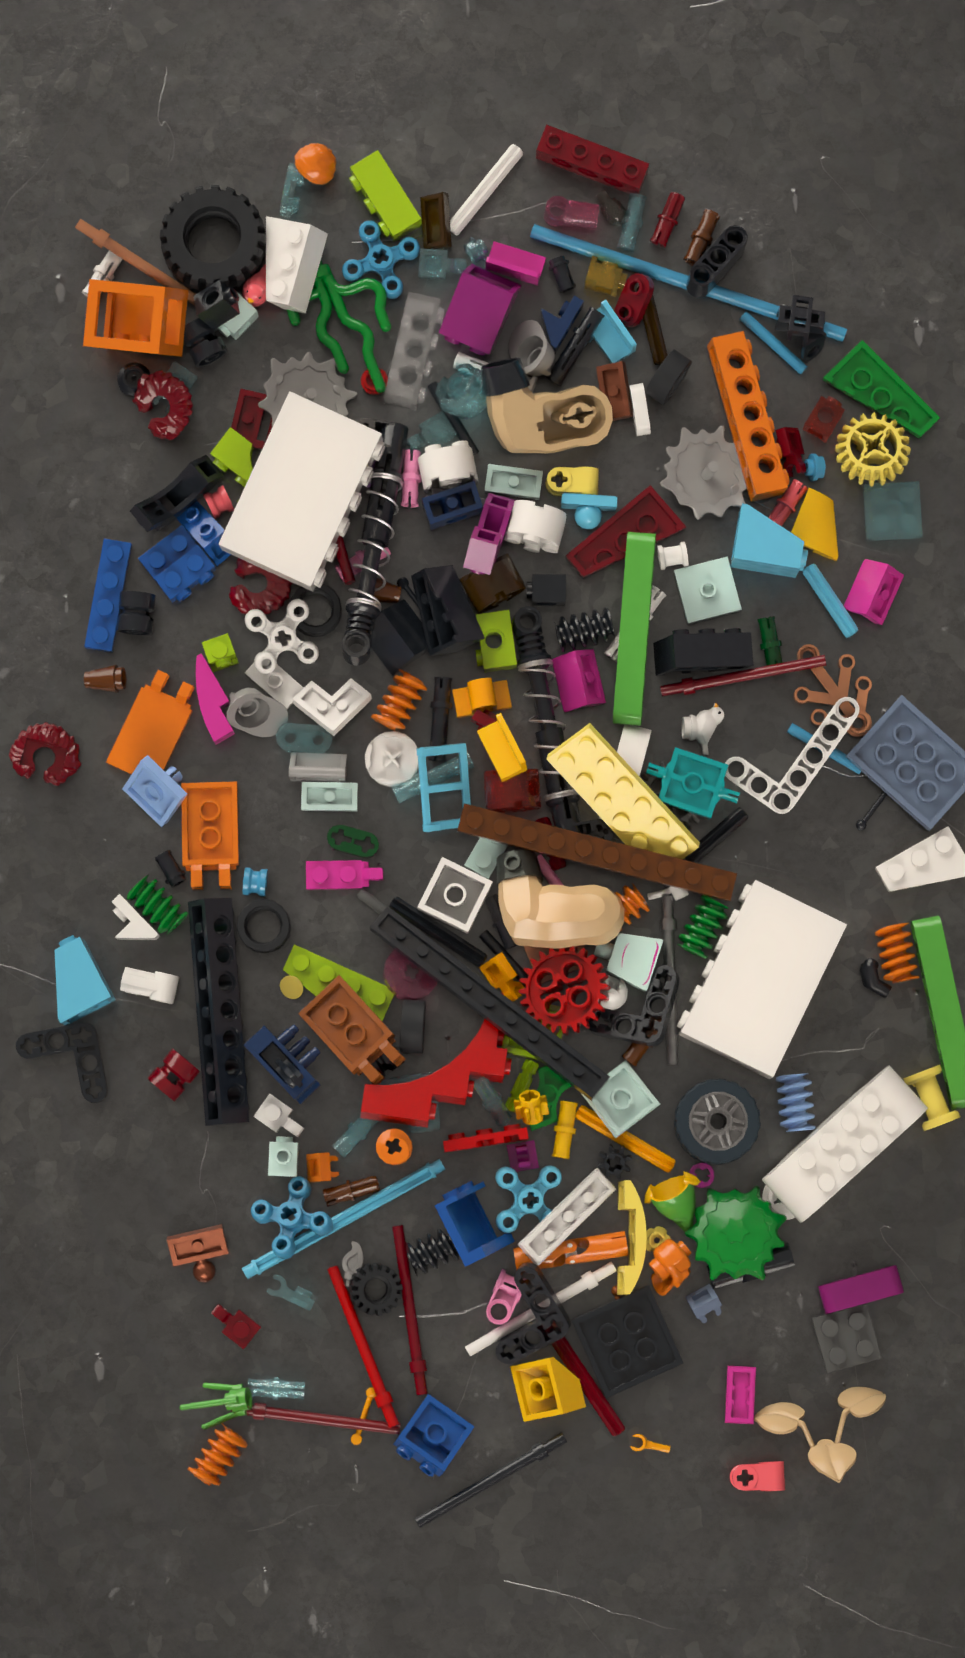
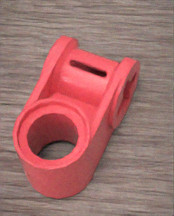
M784 1461L741 1464L735 1466L730 1472V1482L733 1487L739 1490H785ZM742 1470H745L746 1474H750V1480H746L744 1486L741 1481H737V1475H742Z

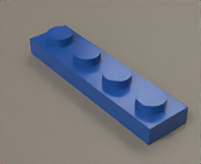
M105 538L103 540L84 645L87 649L113 653L117 632V618L120 614L119 597L120 592L124 591L132 548L131 543Z

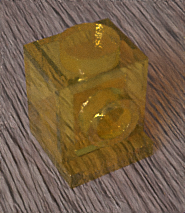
M592 256L584 289L616 297L618 289L623 290L628 274L622 273L623 269H619L617 264L603 261L600 264L597 263L598 257Z

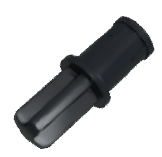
M498 894L489 896L485 899V902L494 921L492 926L497 928L504 949L508 950L518 946L512 940L503 923Z

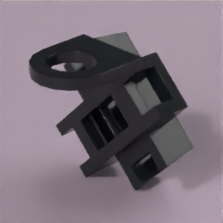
M793 295L791 306L780 305L776 314L778 321L775 325V330L787 331V340L791 341L792 335L803 336L801 358L804 361H810L824 347L826 333L824 332L825 311L812 310L813 297ZM796 302L805 303L807 307L796 306ZM794 320L806 321V324L794 323ZM817 345L816 349L812 353L808 354V352L814 346Z

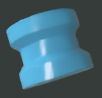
M245 867L242 894L250 895L251 893H257L260 897H265L268 869L253 871L252 868Z

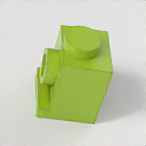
M228 633L202 642L213 673L239 664Z

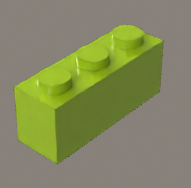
M378 150L350 166L352 176L349 177V181L356 192L361 190L366 199L363 200V203L371 215L375 213L381 221L377 224L385 238L390 236L393 242H396L422 226L421 217Z

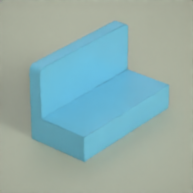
M605 299L601 302L600 308L597 309L605 317L599 323L592 337L609 362L615 363L634 353L637 344Z

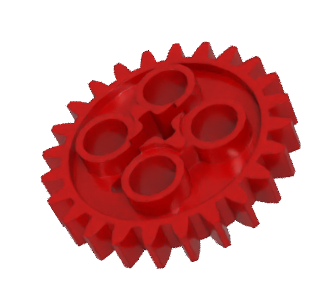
M576 946L570 947L569 951H567V948H559V952L554 948H549V955L539 951L541 960L537 961L531 958L530 961L534 967L532 969L524 968L523 970L529 976L519 980L526 985V988L518 990V993L527 997L520 1001V1004L522 1006H530L525 1012L530 1016L535 1015L533 1018L539 1023L542 1022V1025L547 1029L551 1026V1032L555 1035L558 1034L560 1028L565 1036H568L570 1028L579 1034V1025L581 1024L589 1029L588 1020L590 1018L595 1021L599 1020L595 1012L597 1010L605 1012L604 1007L600 1005L601 1001H609V998L603 994V991L610 990V986L602 983L609 976L606 973H599L604 968L603 964L597 963L594 965L597 957L593 954L587 957L588 951L585 948H582L579 953ZM573 966H579V974L575 978H568L569 969ZM546 975H552V984L548 987H542V979ZM585 980L588 981V983L584 986H576L583 983ZM566 984L569 988L566 989V994L562 995L560 991L563 990V985ZM581 992H586V1002L577 1005V995ZM543 994H551L545 997V999H541ZM555 1001H560V1010L557 1013L551 1014L549 1012L550 1005Z

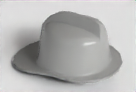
M534 320L522 322L516 327L509 339L508 349L510 357L521 359L526 374L536 377L542 374L546 376L551 375L550 367L555 358V351L547 341L541 325Z
M244 688L236 693H230L227 720L236 729L258 737H271L279 733L286 726L288 711L279 701L263 695L255 688Z

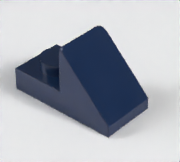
M576 296L572 298L571 302H564L558 313L561 319L541 309L540 315L547 340L553 347L555 354L583 308L584 301Z

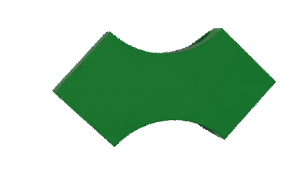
M547 1066L538 1068L539 1086L537 1091L540 1093V1096L546 1095L549 1115H543V1120L540 1123L529 1125L531 1131L558 1122L556 1113L557 1102L562 1093L572 1086Z

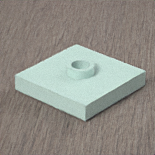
M728 556L674 570L688 625L742 610Z
M627 1060L607 1074L610 1076L608 1082L592 1101L582 1094L615 1138L660 1105Z

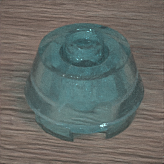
M466 363L456 366L458 371L449 379L444 376L435 392L439 397L440 407L444 412L464 420L476 417L487 406L483 389L482 371Z

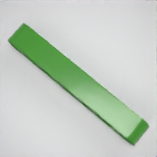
M628 532L613 724L641 726L656 545V534Z
M937 915L911 921V929L947 1096L953 1111L965 1108V1027L940 916Z

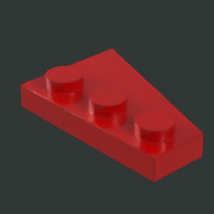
M520 1124L503 1126L504 1131L493 1133L492 1128L476 1130V1136L465 1137L464 1132L448 1135V1140L443 1141L444 1152L528 1140L527 1127L521 1128Z

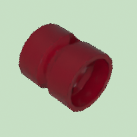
M172 1048L163 1059L164 1066L156 1067L147 1079L175 1102L185 1091L184 1084L191 1083L200 1071ZM170 1072H173L178 1077L173 1083L166 1078Z

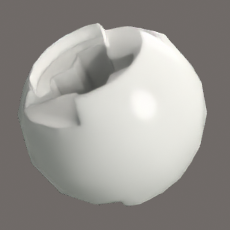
M608 975L609 978L602 983L610 986V990L603 991V994L609 998V1001H601L600 1005L610 1010H616L626 1002L628 988L622 979L619 980Z

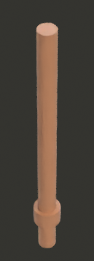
M79 220L75 228L93 239L92 243L101 249L105 247L165 287L188 290V302L195 306L194 295L196 293L111 239L110 234L103 229L98 230L84 220Z

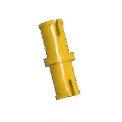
M560 1101L558 1123L554 1125L556 1136L552 1157L570 1159L572 1135L576 1133L574 1121L578 1103Z

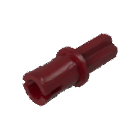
M677 192L670 193L662 214L657 216L659 221L650 239V242L653 244H660V247L666 248L673 227L678 225L676 220L685 201L683 195Z

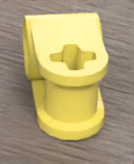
M555 467L548 473L545 482L546 489L554 496H562L563 493L598 495L599 469L595 467ZM556 476H560L561 481H563L561 487H556V482H552Z

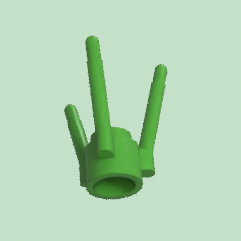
M205 1382L202 1385L204 1388L229 1391V1393H225L223 1399L194 1402L179 1406L180 1410L225 1405L227 1410H232V1412L203 1424L201 1428L206 1430L237 1416L247 1415V1410L252 1408V1394L248 1387L244 1388L243 1384L229 1385Z

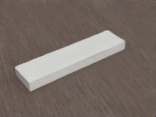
M599 1168L594 1169L517 1245L534 1264L540 1265L616 1188L605 1178V1175Z

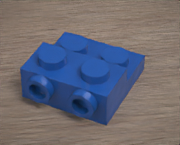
M183 525L179 526L138 558L172 603L176 600L179 602L185 600L192 594L190 589L198 583L201 585L206 584L214 577L213 572L216 570L214 564Z
M428 1394L393 1445L398 1447L396 1452L406 1460L413 1458L421 1464L419 1468L423 1473L431 1477L435 1474L440 1477L474 1426Z

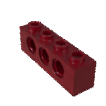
M547 124L536 149V159L636 197L640 194L649 169V163Z

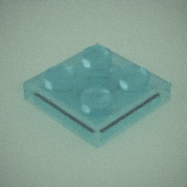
M919 481L885 483L883 486L880 483H876L872 487L869 484L863 485L866 541L922 538Z

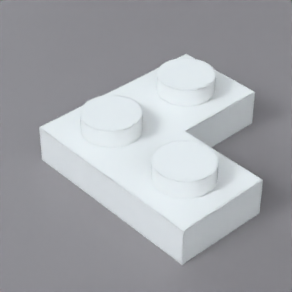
M351 678L333 696L329 695L313 681H310L293 698V704L331 735L335 736L372 700V697L367 690Z

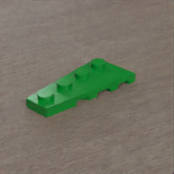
M863 340L822 379L879 415L883 416L886 414L889 421L896 419L899 427H903L904 430L919 439L940 419Z

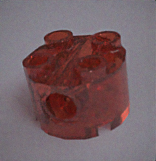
M527 769L504 782L501 781L496 770L484 772L486 809L505 813V811L524 812L541 808L539 769Z

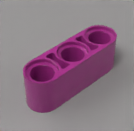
M897 1265L818 1286L825 1314L904 1293Z

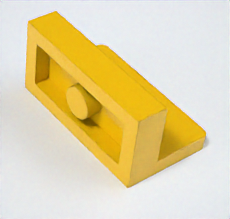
M500 713L496 715V722L478 730L477 734L501 781L504 782L526 771L527 765Z

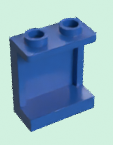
M470 1181L442 1195L444 1201L435 1205L465 1267L515 1242L511 1233H506L497 1238L476 1196V1191L486 1186L484 1181L477 1185Z

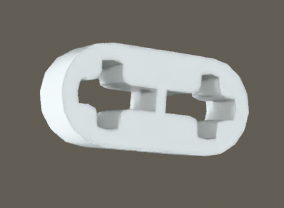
M643 383L629 385L636 436L651 434Z

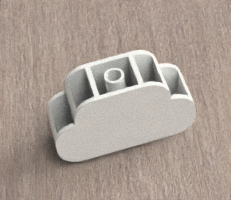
M889 1065L847 1099L795 1146L762 1181L794 1217L802 1223L910 1127L928 1107Z

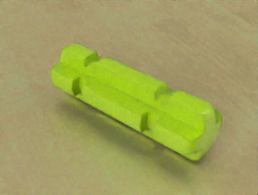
M530 1059L524 1061L521 1068L523 1071L519 1073L510 1092L512 1095L506 1101L505 1108L515 1113L514 1100H519V1095L529 1089L533 1080L532 1075L536 1074L539 1067L538 1063Z

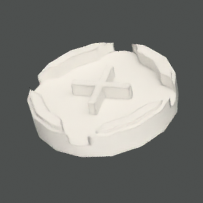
M397 731L384 732L375 737L369 743L365 753V765L371 778L387 787L402 786L411 781L419 768L417 746L410 737Z

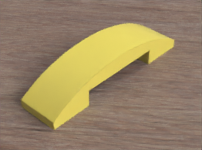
M624 1180L618 1182V1210H629L628 1266L617 1267V1295L631 1294L643 1268L647 1243L646 1221L640 1197L631 1180Z

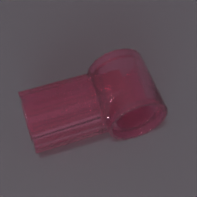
M553 196L546 203L543 213L544 220L553 227L566 225L596 230L599 204L571 201L562 196ZM560 207L564 214L554 216L550 212V208Z

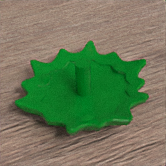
M754 1186L747 1193L740 1192L738 1189H733L728 1193H721L708 1188L706 1204L695 1208L696 1223L684 1233L697 1243L695 1260L704 1261L709 1265L711 1280H715L721 1273L725 1272L730 1274L733 1279L750 1274L760 1280H764V1265L774 1260L773 1249L785 1245L778 1235V1229L786 1221L787 1217L772 1211L771 1202L761 1199L760 1187Z

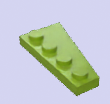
M295 944L283 968V971L289 976L297 977L303 987L315 996L340 975L382 1022L396 993V990Z

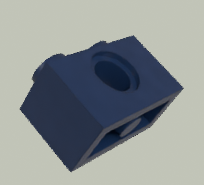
M475 481L421 498L430 530L479 515L483 510Z

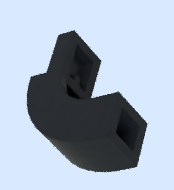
M204 455L190 462L180 475L160 492L135 504L130 512L147 532L153 529L158 531L176 520L178 516L195 502L203 498V494L209 492L224 475L212 463L210 458Z

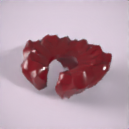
M159 370L149 375L144 373L138 380L137 391L134 392V399L132 401L137 405L139 412L145 413L153 409L152 401L157 396L165 397L170 404L169 413L163 418H152L148 429L151 430L155 437L173 440L180 435V432L190 422L189 417L193 412V403L189 388L184 384V381L172 376L171 372L164 373L162 370Z
M237 559V568L234 570L237 576L245 579V576L259 573L266 578L267 586L260 593H252L240 584L231 586L229 598L232 605L237 607L243 614H247L252 609L261 610L265 615L279 610V607L284 605V601L289 599L293 583L245 560Z
M44 722L42 725L36 723L33 727L31 725L28 726L26 731L22 730L9 752L13 769L21 777L29 779L35 771L33 761L35 751L42 747L50 748L55 754V761L52 766L44 771L43 779L45 783H52L55 786L66 782L67 778L75 774L81 766V762L78 760L79 744L75 743L74 736H70L62 726H56Z

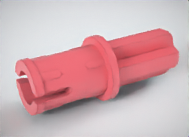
M793 479L782 498L776 500L777 505L768 518L782 526L789 515L795 513L796 505L808 488L805 485L801 487L803 483Z

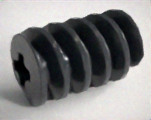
M607 607L603 608L602 616L595 609L592 611L591 619L586 612H582L580 621L575 614H571L569 623L563 616L560 617L558 626L555 623L557 639L562 653L565 652L567 643H569L573 650H576L577 641H580L582 646L586 648L588 639H591L594 645H598L599 636L603 638L605 643L609 642L610 634L615 638L611 614Z
M437 1229V1239L428 1233L427 1243L417 1238L416 1248L409 1242L406 1243V1252L417 1277L418 1268L424 1274L428 1273V1264L435 1270L438 1269L439 1259L445 1265L449 1264L448 1255H451L456 1261L459 1260V1253L449 1234H445L441 1229Z

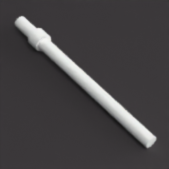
M612 1262L607 1263L594 1272L590 1270L581 1275L582 1279L556 1293V1296L560 1303H563L587 1288L591 1290L598 1286L599 1281L615 1273L617 1270ZM547 1298L546 1300L542 1301L537 1305L540 1307H548L550 1305L549 1298ZM529 1309L468 1344L465 1348L468 1354L472 1356L536 1319L532 1310Z

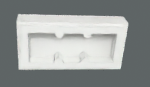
M263 659L261 665L268 666L270 659ZM253 663L245 672L268 695L282 703L286 710L293 704V698L304 688L278 665L273 672L263 674L256 669Z

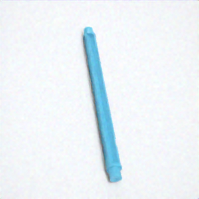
M440 1158L430 1164L429 1162L426 1163L424 1167L331 1218L333 1228L329 1234L319 1236L312 1230H308L295 1237L296 1250L294 1254L429 1179L436 1178L437 1174L446 1170ZM287 1244L283 1245L281 1250L285 1249ZM272 1250L256 1260H251V1263L243 1267L242 1270L247 1279L256 1274L261 1275L263 1271L285 1259L278 1258Z

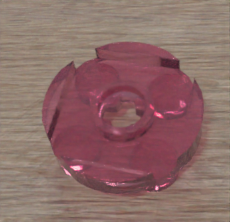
M395 949L385 961L383 969L385 984L395 997L400 1000H420L425 998L437 985V981ZM411 965L412 969H418L419 973L415 975V979L405 975L407 966Z

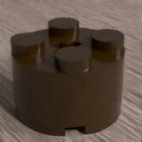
M508 553L496 559L490 575L471 572L459 579L478 614L498 607V604L513 599L526 589L524 581Z

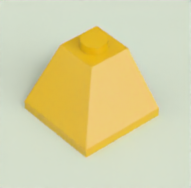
M554 1357L510 1366L524 1422L561 1415L586 1407L579 1378Z

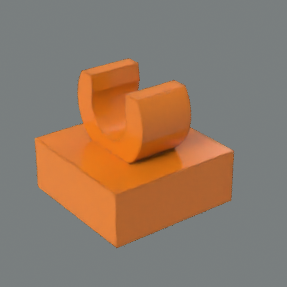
M329 1152L306 1154L309 1182L331 1181L332 1177L339 1176V1172H332L330 1169V1162L338 1161L337 1156H330Z

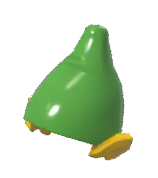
M683 1171V1176L669 1178L656 1186L650 1184L645 1193L644 1203L649 1204L652 1202L662 1215L676 1223L686 1232L693 1226L696 1201L694 1185H698L701 1181L695 1175Z

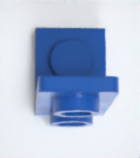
M198 501L177 517L179 523L201 545L216 566L231 555L223 551L219 546L225 530Z

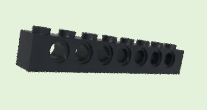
M204 898L189 901L188 912L205 1126L249 1122V1104L232 899Z

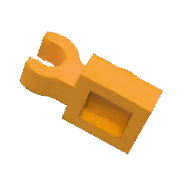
M502 952L479 967L490 985L495 989L500 988L504 996L512 1002L522 996L518 993V990L525 987L520 982L513 980L517 974Z

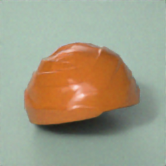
M311 143L300 148L295 154L296 168L310 182L323 185L334 177L336 158L332 150L327 146Z

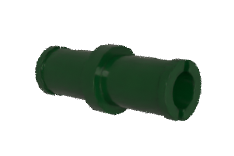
M775 616L757 619L762 639L760 648L764 650L766 666L783 663L780 651L782 641L778 640Z

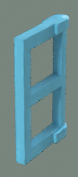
M466 743L416 748L423 832L458 828L460 818L431 822L429 793L461 790L463 807L464 803L471 805ZM458 753L461 781L428 785L426 757Z

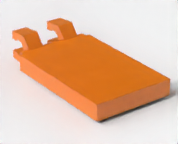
M157 670L151 686L146 684L144 688L141 687L106 763L132 774L139 762L148 755L165 771L193 712L190 710L191 705L188 702L195 687L183 681L176 698L163 692L170 676L165 672Z
M237 781L181 783V788L188 793L181 803L182 866L186 867V871H191L192 890H204L203 871L219 870L220 890L232 889L231 870H236V866H239Z

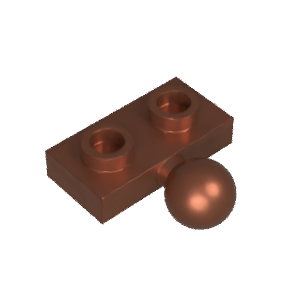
M620 361L596 367L599 390L607 396L612 406L613 421L634 417L625 362Z
M222 1224L167 1237L173 1267L196 1261L193 1275L199 1282H209L215 1276V1267L207 1260L208 1258L229 1254Z

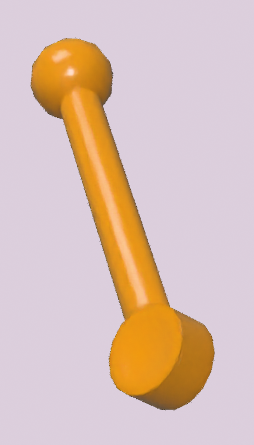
M373 1387L366 1390L367 1399L360 1419H366L372 1399L376 1396ZM356 1430V1433L351 1436L352 1444L359 1445L361 1443L362 1430Z

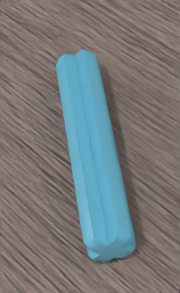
M813 563L803 570V575L846 638L854 635L858 631L857 625L817 565Z

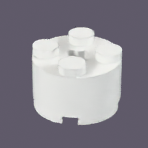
M457 441L452 443V446L442 448L440 444L429 445L425 447V453L418 457L424 493H428L429 489H431L433 495L475 481V484L478 483L473 451L469 447L468 441Z
M516 500L514 501L504 540L514 544L522 543L524 544L523 549L530 552L539 553L540 548H542V550L550 553H558L567 514L560 509L544 504V507L535 506L533 501Z

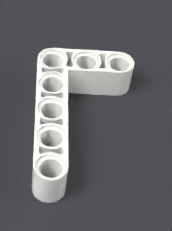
M843 697L836 702L780 783L741 757L729 758L725 764H728L729 767L733 761H739L744 765V773L740 777H733L727 769L725 776L779 814L788 813L795 806L859 714L858 702L851 697ZM849 701L854 705V715L849 718L840 715L839 706L842 702ZM828 724L835 725L839 730L838 737L833 741L826 740L822 734L823 728ZM817 747L822 751L823 758L819 763L813 764L807 760L806 753L810 748ZM801 770L806 774L807 780L804 785L795 786L791 783L790 776L793 771ZM762 777L767 781L766 791L756 793L752 790L751 783L754 778ZM785 793L789 796L790 805L786 809H779L775 806L774 798L777 794Z

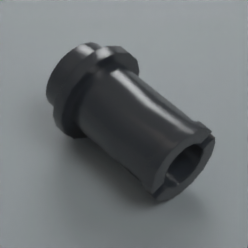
M564 256L550 260V266L548 267L549 271H552L560 293L570 291L576 287L568 267L570 262Z
M167 850L155 857V861H157L166 877V884L175 887L186 880L184 876L186 872L184 870L181 871L171 850Z

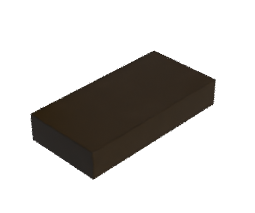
M440 192L420 197L423 250L433 252L451 248L448 193Z

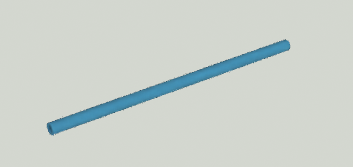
M536 224L532 228L531 238L635 273L644 274L650 278L687 290L688 275ZM695 278V280H696L697 282H699V283H705V282H706V281H703V280H700V279ZM718 285L706 295L707 297L778 320V317H776L780 307L778 305ZM794 320V323L806 324V321ZM828 322L824 324L826 337L843 342L847 332L846 328Z

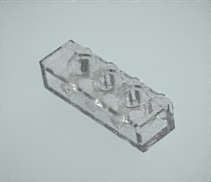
M408 292L384 394V404L417 411L418 403H424L427 388L422 387L424 377H430L433 361L428 359L430 351H436L439 335L435 334L437 324L442 325L445 308L441 307L440 298ZM418 320H425L428 322L429 327L424 331H418L414 328V324ZM413 346H418L423 350L421 356L416 358L411 357L407 352ZM405 373H413L417 377L416 381L412 384L404 383L401 378Z

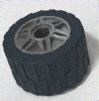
M710 1079L693 1086L682 1096L674 1114L675 1135L677 1140L680 1141L681 1147L694 1159L707 1164H725L743 1157L752 1148L753 1143L756 1142L761 1126L760 1111L757 1108L754 1097L752 1098L749 1091L739 1086L738 1083L726 1081V1079ZM713 1114H718L723 1118L724 1125L721 1129H714L711 1126L710 1119Z

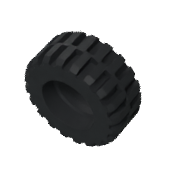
M211 185V189L204 190L203 186L195 187V193L189 194L187 191L180 195L182 200L179 203L174 201L169 207V215H164L162 221L163 229L160 230V240L168 269L172 271L173 277L178 282L182 281L185 287L191 291L197 289L201 292L218 280L238 291L241 284L245 283L254 273L260 271L262 268L261 262L266 257V232L263 220L256 206L250 204L249 198L244 194L237 195L233 188L227 187L226 190H221L219 185ZM219 218L227 220L234 224L239 233L240 242L236 252L230 258L219 263L199 261L194 258L188 248L190 232L197 224L207 219Z

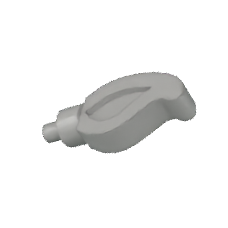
M355 1241L351 1242L352 1250L342 1260V1267L345 1272L344 1279H346L345 1285L347 1287L352 1282V1275H356V1270L359 1267L362 1268L364 1262L362 1247Z

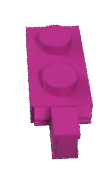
M362 860L306 861V890L362 889V887H369V881L384 879L383 868H369V862H362Z

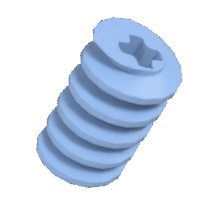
M809 1073L776 1077L777 1082L784 1083V1086L777 1088V1093L785 1095V1097L778 1100V1104L786 1106L785 1109L779 1111V1115L787 1117L786 1120L780 1122L781 1127L788 1128L786 1132L816 1129L815 1125L807 1123V1121L815 1118L814 1114L806 1112L807 1109L814 1106L812 1102L805 1101V1098L813 1095V1092L804 1090V1087L812 1084L811 1080L803 1078L804 1075Z

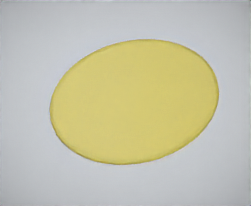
M285 976L280 982V990L285 997L297 999L303 993V985L297 977Z

